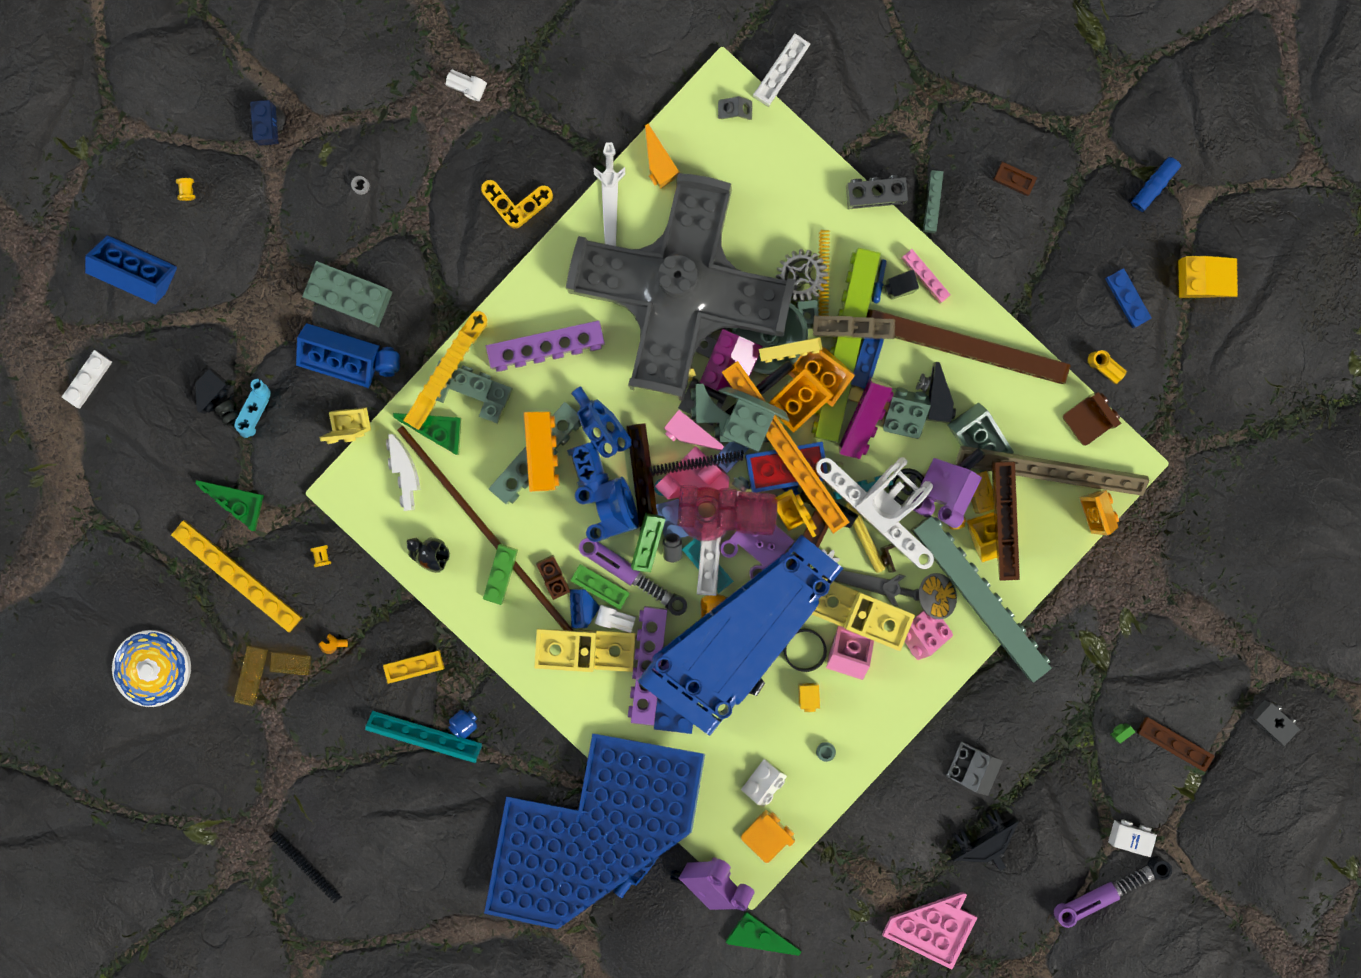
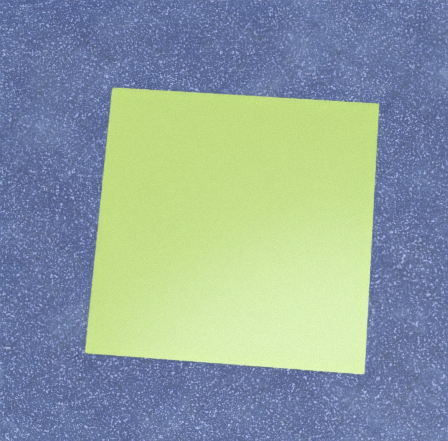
M720 47L649 123L680 173L706 176L731 183L732 193L722 232V249L726 259L736 269L776 278V275L781 274L777 267L783 268L784 266L780 261L786 262L785 255L787 254L793 257L792 251H796L799 255L800 249H803L804 253L810 250L812 255L817 253L819 256V232L821 230H829L830 232L821 233L830 235L822 237L830 238L829 240H822L823 242H830L829 244H822L830 247L821 248L830 250L829 252H821L830 254L821 256L829 257V259H823L824 261H829V263H823V265H829L827 267L829 271H822L830 273L828 275L830 278L824 279L829 280L827 282L829 286H823V288H829V290H824V292H829V294H821L829 296V298H821L829 300L828 302H821L829 303V305L821 307H829V309L822 310L829 311V313H823V315L838 316L839 309H843L844 302L841 301L843 291L848 288V283L845 282L846 276L853 264H850L852 252L856 253V250L861 248L881 253L874 283L877 282L880 263L884 259L887 262L882 283L886 285V281L889 278L911 270L901 258L913 249L951 295L939 304L916 277L919 289L913 294L891 300L890 296L886 295L884 286H882L879 303L872 301L875 287L873 285L868 309L1060 361L894 205L848 209L846 185L852 179L867 180L777 96L769 107L754 98L753 94L761 84V81L724 47ZM740 96L752 101V120L740 117L718 119V101L720 99ZM744 103L743 111L745 114H747L748 108L747 105ZM645 128L613 162V170L616 173L625 167V175L618 182L617 247L641 249L653 244L663 235L672 208L677 178L661 189L658 184L654 186L650 180L649 175L651 173ZM597 179L475 310L481 311L486 315L488 324L475 343L471 344L469 352H466L463 357L464 360L460 361L458 367L462 368V365L472 368V373L480 375V372L491 376L490 380L513 388L498 424L479 417L484 402L449 389L444 403L436 401L429 416L462 418L459 455H455L393 417V413L408 414L419 393L424 389V385L429 381V377L433 375L439 360L441 361L442 357L445 356L447 349L453 343L452 341L458 336L459 330L462 329L469 319L468 317L370 422L371 430L364 433L365 436L356 438L306 491V495L587 758L592 733L705 754L692 833L678 843L699 862L711 861L713 857L727 862L731 867L729 878L738 887L739 884H746L754 890L755 893L748 905V908L753 910L1001 644L955 587L957 593L956 607L949 617L943 619L952 631L953 636L931 656L917 660L905 642L901 651L874 641L870 667L864 679L861 680L826 668L829 652L839 625L811 614L800 629H811L817 632L825 641L827 654L823 664L814 671H798L789 665L783 650L761 677L765 685L757 696L748 694L739 705H735L732 708L731 715L723 719L711 736L694 724L692 734L654 730L653 725L631 723V718L628 717L629 706H633L634 698H630L631 686L635 687L636 679H632L633 672L596 669L593 672L534 668L537 629H563L514 570H512L502 605L483 599L497 550L397 430L401 426L406 428L502 545L518 549L516 562L570 626V592L553 600L536 565L537 562L554 555L569 589H584L570 581L578 566L582 564L630 592L622 608L618 609L587 591L599 606L606 605L617 609L619 612L636 617L631 632L636 633L635 650L640 648V641H637L638 629H642V622H639L640 610H644L645 606L665 608V605L660 600L656 601L655 597L652 598L651 594L648 595V592H643V589H639L637 585H628L592 560L583 556L579 551L580 542L587 538V528L601 522L596 503L580 504L575 499V492L578 489L577 482L579 480L572 457L568 455L567 450L591 443L582 426L577 431L573 430L569 434L571 438L564 446L560 444L556 449L558 451L556 454L558 456V466L555 467V474H559L560 483L559 486H556V490L529 492L528 486L526 489L522 488L518 492L520 496L513 504L510 502L509 504L503 503L489 490L491 485L526 447L524 412H551V416H553L564 402L578 412L581 406L571 394L578 387H582L590 400L598 399L616 416L626 432V426L646 423L652 471L653 465H655L657 470V464L660 470L661 464H663L664 470L665 463L667 467L669 462L671 467L672 462L676 466V461L679 463L695 446L706 457L709 456V459L711 455L714 459V455H718L721 452L720 450L679 442L677 439L673 442L665 435L666 430L664 427L676 412L680 410L678 407L681 400H679L678 396L635 387L634 391L630 390L628 384L629 379L632 377L641 332L638 321L635 319L636 317L627 308L616 303L569 294L566 289L570 263L578 236L586 237L588 241L605 244L602 183ZM872 188V193L874 195H881V193L877 189ZM854 189L852 191L855 197H862L860 190ZM799 261L795 263L793 266L796 268H800L803 266L804 263L806 264L808 261ZM813 264L810 276L815 281L816 268ZM789 271L788 278L793 279L794 275ZM795 271L797 274H799L800 278H805L806 280H809L807 277H805L806 275L804 273H799L798 271ZM805 283L800 288L798 287L796 291L806 290L811 285ZM811 294L812 300H817V305H820L818 303L820 301L818 299L820 296L816 297L815 295ZM791 297L790 303L796 306V303L800 302V298L797 301H793ZM804 313V318L810 319L811 315ZM480 317L479 319H474L476 322L475 326L478 323L483 324L482 317ZM598 320L601 323L605 345L601 346L602 349L590 351V348L582 350L583 353L578 355L566 353L563 358L553 359L548 357L545 358V362L534 364V361L526 362V366L515 368V365L507 366L508 370L500 372L490 368L486 345ZM722 329L712 332L710 337L718 340ZM808 329V340L820 337L824 348L830 351L831 346L834 347L836 339L828 336H814L813 329ZM587 334L579 336L580 343L585 344L589 341ZM563 338L560 341L562 348H567L570 345V339ZM861 338V343H860L858 355H859V352H860V349H861V345H862V342H863V339H864V338ZM884 339L872 378L891 385L892 388L902 387L910 392H922L921 389L916 390L917 383L920 382V376L925 374V377H931L933 363L940 362L954 402L953 408H956L955 419L979 402L990 412L1014 451L1013 454L1146 475L1150 480L1147 488L1169 464L1158 451L1121 417L1119 421L1122 424L1107 430L1090 444L1083 446L1064 421L1063 415L1094 392L1070 369L1066 384H1059L900 339ZM702 341L700 346L702 348H707L708 343L706 341ZM545 342L541 346L543 352H548L551 349V343ZM524 347L523 355H531L532 347ZM508 350L504 353L505 360L513 358V351ZM695 352L691 367L696 374L694 378L700 382L709 358ZM752 371L750 379L757 386L769 375ZM787 374L762 394V397L769 403L793 377ZM689 381V382L687 383L686 391H687V389H688V387H689L691 381ZM930 384L927 391L925 392L927 396L929 395ZM727 395L721 410L725 412L737 402V399ZM709 396L717 404L718 400ZM847 400L839 439L836 443L814 438V433H811L813 422L818 420L819 414H816V412L794 433L778 418L796 446L823 441L825 458H829L835 463L842 462L844 465L843 471L855 482L866 479L867 483L875 481L874 477L883 475L900 457L908 461L907 465L902 469H915L925 477L934 458L956 465V459L961 446L949 429V423L926 420L921 436L918 439L885 432L883 430L887 415L885 412L883 419H878L876 424L878 429L874 438L870 437L867 443L870 447L866 455L862 454L861 459L839 454L838 446L858 405L857 402ZM680 410L682 413H684L687 417L691 419L690 414ZM566 420L558 423L559 430L565 431L568 428ZM608 422L607 428L611 432L614 431V425L612 422ZM696 423L714 438V427H717V423H713V425ZM595 427L593 430L594 435L600 437L601 431ZM388 434H394L402 441L415 464L421 489L413 491L415 510L404 511V507L400 506V496H402V488L398 486L400 473H392L388 466V458H391L390 450L388 451L386 447V439H389ZM619 437L618 444L624 447L625 440ZM763 441L759 452L775 449L770 442ZM729 442L719 443H721L725 447ZM608 443L605 444L607 453L612 452V447ZM629 448L622 452L617 451L615 455L609 458H605L599 453L604 471L609 476L608 481L624 477L636 505ZM748 449L743 455V461L739 459V462L727 473L730 477L728 490L693 495L701 528L703 517L716 518L731 495L736 491H741L732 485L734 477L739 478V476H742L749 481L745 455L759 453L758 451ZM826 462V464H827V469H828V472H829V471H830V465ZM526 463L520 467V472L524 475L528 474V464ZM973 468L970 469V470H972L973 472H975L976 474H977V473H980V471H979L978 469H973ZM988 471L987 473L993 489L992 472ZM655 473L653 484L655 485L657 480L663 479L668 473H663L662 475L659 473L658 476ZM911 474L904 475L909 479ZM1016 476L1020 580L1000 581L997 558L981 562L975 550L967 520L992 513L994 509L978 514L974 512L972 502L970 501L964 514L966 518L965 527L952 530L949 525L941 521L943 524L941 528L945 533L949 532L955 539L954 545L957 548L961 547L967 555L965 559L969 563L972 562L978 568L977 574L980 578L984 577L989 582L991 592L993 594L996 592L1000 596L1002 606L1005 609L1008 607L1015 616L1013 620L1018 624L1023 622L1103 536L1091 534L1079 498L1103 489ZM899 477V478L896 480L895 485H896L899 481H900L901 483H903L904 481ZM510 478L507 482L510 489H514L517 486V481L514 478ZM916 478L915 482L917 483V486L919 488L921 483L919 479ZM906 485V490L910 491L911 487ZM799 486L797 490L801 494L802 488ZM889 486L883 489L887 493L889 492ZM751 488L747 489L745 492L748 498L747 504L726 535L721 539V544L725 540H729L755 508L765 515L769 495L779 496L785 493L784 490L780 488L751 493ZM833 489L831 490L830 495L832 496L834 501L838 502L843 506L847 504V502L843 498L835 500L833 492L836 491ZM1107 490V493H1110L1112 496L1113 504L1111 505L1118 518L1140 496ZM588 491L586 492V498H587V499H589V492H588ZM902 491L897 494L900 499L905 501L909 497V495L904 494ZM655 492L656 504L683 498L667 499L665 496H660ZM735 495V503L733 506L729 503L728 507L733 508L738 513L739 509L736 507L739 503H744L742 500L743 496ZM934 502L935 511L931 516L938 518V512L944 505ZM804 503L812 517L814 510H817L810 504ZM726 510L723 512L722 517L725 521H731L734 514L732 511ZM912 510L899 523L918 540L911 529L926 517ZM777 512L775 525L792 538L794 544L799 536L803 535L807 527L806 524L803 523L788 531ZM861 516L881 557L882 552L880 548L892 543ZM722 522V527L724 526L727 529L729 525ZM854 526L851 528L842 527L834 534L828 527L819 546V549L821 551L824 549L827 554L834 550L833 558L840 559L837 563L843 567L844 571L891 579L898 574L906 576L898 582L901 588L919 589L923 579L933 573L947 576L935 560L930 568L921 569L896 547L889 549L896 572H888L887 566H885V570L876 573ZM598 528L597 535L600 537L601 531ZM640 528L598 542L632 564L640 535ZM662 530L651 573L640 571V573L642 572L646 578H650V581H654L659 587L663 586V589H667V592L671 591L673 594L683 596L687 601L686 612L680 616L673 615L667 609L664 648L701 619V599L706 595H697L699 570L683 551L682 558L677 562H668L663 558L664 534ZM702 533L680 538L682 540V548L696 537L701 542ZM433 537L442 540L449 549L450 554L443 571L440 573L430 572L408 556L407 539L418 538L421 542H424L426 539ZM586 542L584 550L591 553L594 550V545L591 542ZM731 543L726 544L723 548L726 554L733 553L734 545ZM737 544L738 552L734 557H725L720 551L719 565L734 581L719 593L727 598L751 580L749 575L751 567L761 565L758 560L739 544ZM597 552L599 556L613 564L612 560ZM926 554L920 555V564L923 565L928 562ZM789 559L786 562V567L788 566L791 559ZM755 569L753 577L760 573L762 569ZM834 581L892 605L885 595ZM898 594L895 596L898 604L895 607L912 613L915 617L923 611L920 601H915L912 597H908V595ZM834 596L827 600L829 607H835L838 603L837 598ZM676 600L672 603V607L674 610H681L683 603L680 600ZM598 612L587 628H572L574 631L587 629L625 632L613 627L607 628L595 624ZM887 620L884 623V629L886 631L893 630L894 622ZM649 622L646 628L648 631L654 632L657 630V624ZM800 632L788 643L786 651L789 661L794 666L806 669L819 663L823 656L824 648L821 639L811 632ZM647 641L644 647L646 650L652 651L655 648V644L652 641ZM554 644L550 647V652L553 655H558L561 653V648L559 645ZM612 646L609 650L612 656H618L621 653L618 646ZM634 660L633 668H637L638 660ZM645 660L642 663V667L646 670L651 661ZM798 684H819L820 709H816L815 712H804V709H800ZM640 699L637 702L641 708L648 706L646 699ZM725 704L720 705L718 711L723 710ZM829 742L835 747L836 754L831 761L824 762L818 758L816 750L819 744ZM763 759L787 776L784 785L776 790L772 801L765 806L756 804L741 790ZM765 810L770 814L772 812L775 813L781 820L780 823L784 827L787 825L794 832L793 836L795 842L790 847L786 845L769 863H765L741 839V835Z

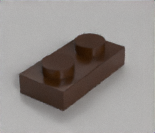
M1002 162L993 181L1029 196L1037 177Z

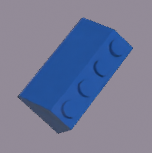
M108 235L85 257L86 274L153 304H156L166 294L177 270V266Z
M306 323L297 337L296 366L369 388L375 372L376 354L380 346Z

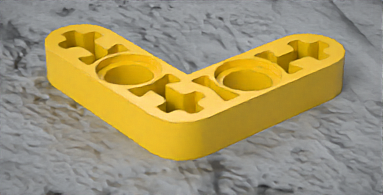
M487 180L481 187L484 196L511 228L521 227L553 199L551 189L548 186H540L515 206L495 181ZM488 185L491 187L495 186L493 190L499 195L495 199L490 192L486 193ZM541 191H548V198H541L539 200V203H541V205L538 206L533 197L535 196L536 199H539L541 197ZM505 199L508 202V206L505 209H499L497 207L499 200ZM527 202H532L535 205L532 212L524 210V205ZM512 207H513L514 209L511 210V213H512L515 217H516V216H519V217L517 218L518 221H519L518 223H515V222L510 223V221H511L512 219H511V217L508 215L507 212H509Z

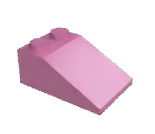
M680 410L676 412L664 427L666 430L665 435L673 442L677 439L679 442L720 451L724 448L721 443Z

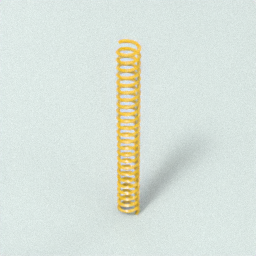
M821 230V231L819 232V234H820V236H819V238H820V240H819V242H820V243H819V246H820V247H819L818 249H819L820 251H819L818 253H819L820 255H819L818 257H819V258H822V259H829V257H821V256H825V255H830L829 253H821V252H829L830 250H825V249H821V248H829V247H830V246H824V245H822V244H829V243H830V242H823V241H822V240H829L830 238H822V237H823V236H830V235H829V234H821V233L830 232V231H829V230ZM821 283L820 286H822V287H823V286H829V284H822V283ZM818 290V292H820V297L818 298L820 300L818 302L820 304L818 305V307L820 308L818 309V315L829 316L823 315V313H829V311H822L824 309H829V307H821L829 305V303H821L829 301L827 299H821L829 298V296L821 295L829 294V292Z

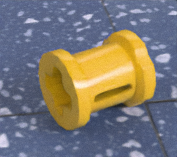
M176 179V184H178L179 188L178 200L191 201L196 199L195 195H193L192 187L194 179Z
M328 545L310 549L315 559L314 567L331 564L326 550Z

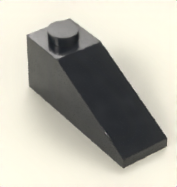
M934 362L928 395L931 406L926 420L951 423L952 419H955L956 408H953L954 402L940 362Z

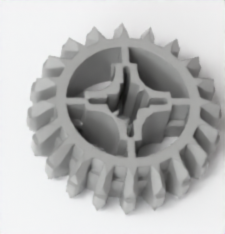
M803 249L799 250V255L796 251H792L793 257H790L788 254L785 255L787 261H780L784 266L783 268L777 267L781 274L776 275V278L787 280L789 271L793 273V279H795V289H793L792 293L793 301H797L798 298H800V301H805V296L810 301L812 300L811 294L818 297L817 290L824 291V288L820 286L821 283L827 284L823 277H827L828 273L822 272L827 269V266L821 265L824 260L822 258L817 259L818 254L814 253L812 255L810 250L804 253ZM799 261H808L806 264L804 263L803 266L800 268H796L793 266L795 263ZM813 264L816 268L815 281L810 276ZM795 271H798L799 273H804L806 275L805 277H807L809 280H806L805 278H800L799 274H797ZM805 283L811 285L806 290L796 291L798 287L800 288Z

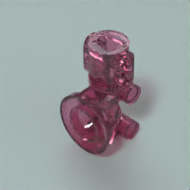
M680 486L677 525L681 526L693 539L713 541L723 536L727 530H735V528L738 533L773 535L777 519L776 495L739 492L737 496V490L722 488L719 491L710 487ZM703 503L713 505L716 510L715 514L710 518L702 517L698 512L699 505Z

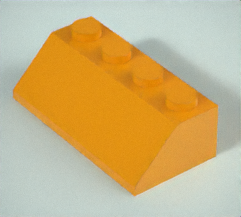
M524 412L529 492L556 490V486H559L560 483L559 474H555V467L558 466V456L554 455L557 439L556 435H553L552 428H555V416H551V412Z

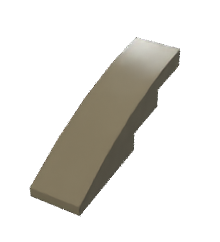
M814 316L813 335L894 339L895 319Z

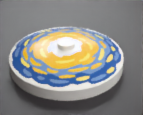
M145 630L131 635L118 647L113 658L112 674L115 685L126 699L140 706L156 707L169 703L183 692L190 678L191 661L186 648L175 636L161 630Z

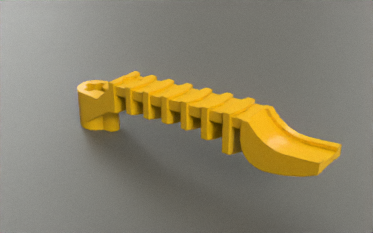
M475 311L470 315L465 325L459 330L456 339L452 341L451 347L447 349V353L442 357L440 364L436 366L433 375L429 377V381L424 385V389L419 393L403 421L418 430L421 428L436 404L435 400L437 397H441L442 389L447 387L446 383L452 378L453 372L458 369L460 361L464 360L463 357L466 352H469V347L475 343L487 327L488 320L483 312ZM480 317H482L483 324L478 323L475 326L476 322L474 319H479Z

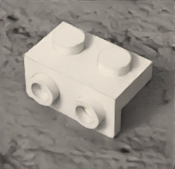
M763 759L741 790L756 804L765 806L772 801L776 790L784 785L787 776Z

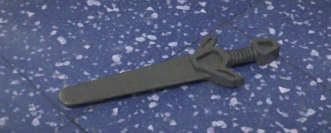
M842 570L834 580L885 595L890 603L898 606L895 600V596L898 594L908 595V597H912L915 601H919L918 588L912 590L900 587L898 582L906 577L900 574L891 579H885Z

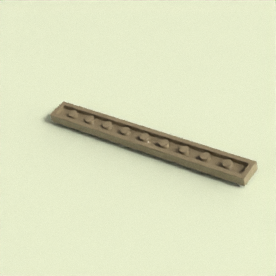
M960 446L956 465L958 466L978 448ZM981 449L985 457L973 467V469L992 472L993 461H1015L1016 476L1141 496L1144 495L1150 481L1146 475Z

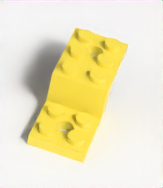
M834 581L830 585L828 593L820 597L819 605L812 613L814 616L842 626L846 630L898 651H901L915 617L912 613ZM819 582L817 589L821 588L822 582ZM836 597L838 600L837 605L829 607L827 604L828 598ZM887 620L894 622V628L891 631L884 629V623Z
M537 629L534 668L593 672L594 669L633 672L636 633L578 629L577 631ZM554 644L559 645L561 648V653L558 655H553L550 652V647ZM612 646L620 648L621 653L618 656L610 654L609 650Z

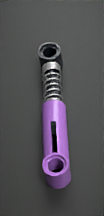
M588 538L580 542L579 551L583 556L592 560L628 585H637L639 589H643V592H648L647 594H651L652 598L655 597L656 601L660 600L673 615L680 616L686 612L687 601L683 596L673 594L671 591L667 592V589L664 590L663 586L659 587L654 581H650V578H646L642 572L632 570L630 562L601 543L592 542ZM586 542H591L594 545L593 552L588 553L584 550ZM597 552L612 560L613 564L599 556ZM680 600L683 603V608L681 610H674L672 603Z
M1159 856L1152 857L1148 861L1147 866L1140 869L1139 872L1135 871V874H1130V877L1121 878L1120 882H1108L1066 904H1058L1054 909V916L1062 926L1067 928L1073 927L1078 920L1120 900V896H1123V893L1127 894V891H1132L1131 889H1136L1137 886L1141 887V884H1146L1145 882L1168 879L1172 875V866ZM1163 864V869L1157 872V867ZM1069 912V916L1062 919L1063 913Z

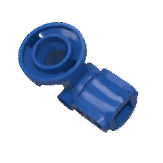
M592 442L567 450L568 455L572 457L579 480L577 482L578 489L575 492V499L580 504L596 503L601 520L600 523L593 524L587 528V538L592 542H598L638 529L639 519L636 505L624 477L608 481V473H605L599 452ZM587 491L589 492V499L586 498ZM598 528L601 531L600 537L597 535Z

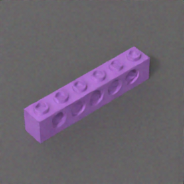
M598 320L486 345L490 368L500 372L508 370L507 366L515 365V368L526 366V362L534 361V364L545 362V358L548 357L553 359L563 358L566 353L578 355L583 353L582 350L590 348V351L602 349L601 346L605 345L601 323ZM581 334L589 336L587 343L582 344L579 342ZM563 338L570 339V345L567 348L560 346V341ZM545 342L551 343V349L548 352L541 350V346ZM526 346L532 347V354L529 356H524L522 353ZM508 350L513 351V358L511 360L504 359V353Z
M645 606L644 610H640L639 622H642V629H638L637 641H640V648H636L634 659L638 660L637 668H633L632 679H636L635 687L631 686L630 698H634L633 706H629L628 717L631 718V723L654 726L657 697L647 689H643L637 680L645 671L642 663L645 660L652 662L653 656L663 649L667 608ZM655 622L657 630L654 632L648 631L646 628L647 623ZM647 641H652L655 644V648L652 651H648L645 649L644 644ZM640 699H646L648 706L641 708L637 702Z

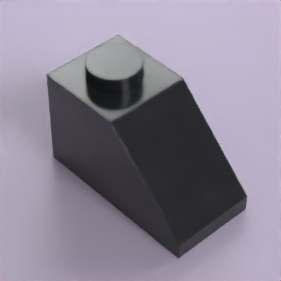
M914 269L889 278L886 281V285H884L887 296H890L891 300L913 294L919 289Z

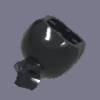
M433 537L426 539L424 542H421L418 538L407 539L408 556L430 572L440 573L443 571L450 554L449 549L442 540Z

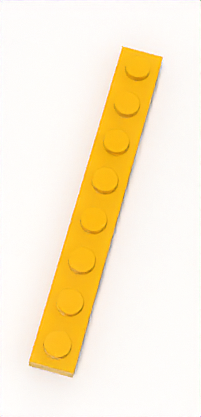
M183 520L171 534L172 537L287 632H291L303 618L186 520Z

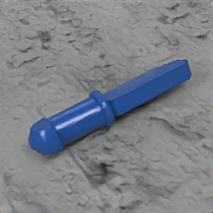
M884 259L881 260L877 282L874 283L875 287L872 297L874 303L880 302L882 286H884L882 282L887 262Z

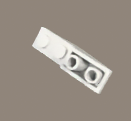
M388 434L389 439H386V447L388 451L390 450L391 458H388V466L392 473H400V477H398V486L402 488L400 506L404 507V511L415 510L413 491L421 490L415 464L402 441L396 435Z

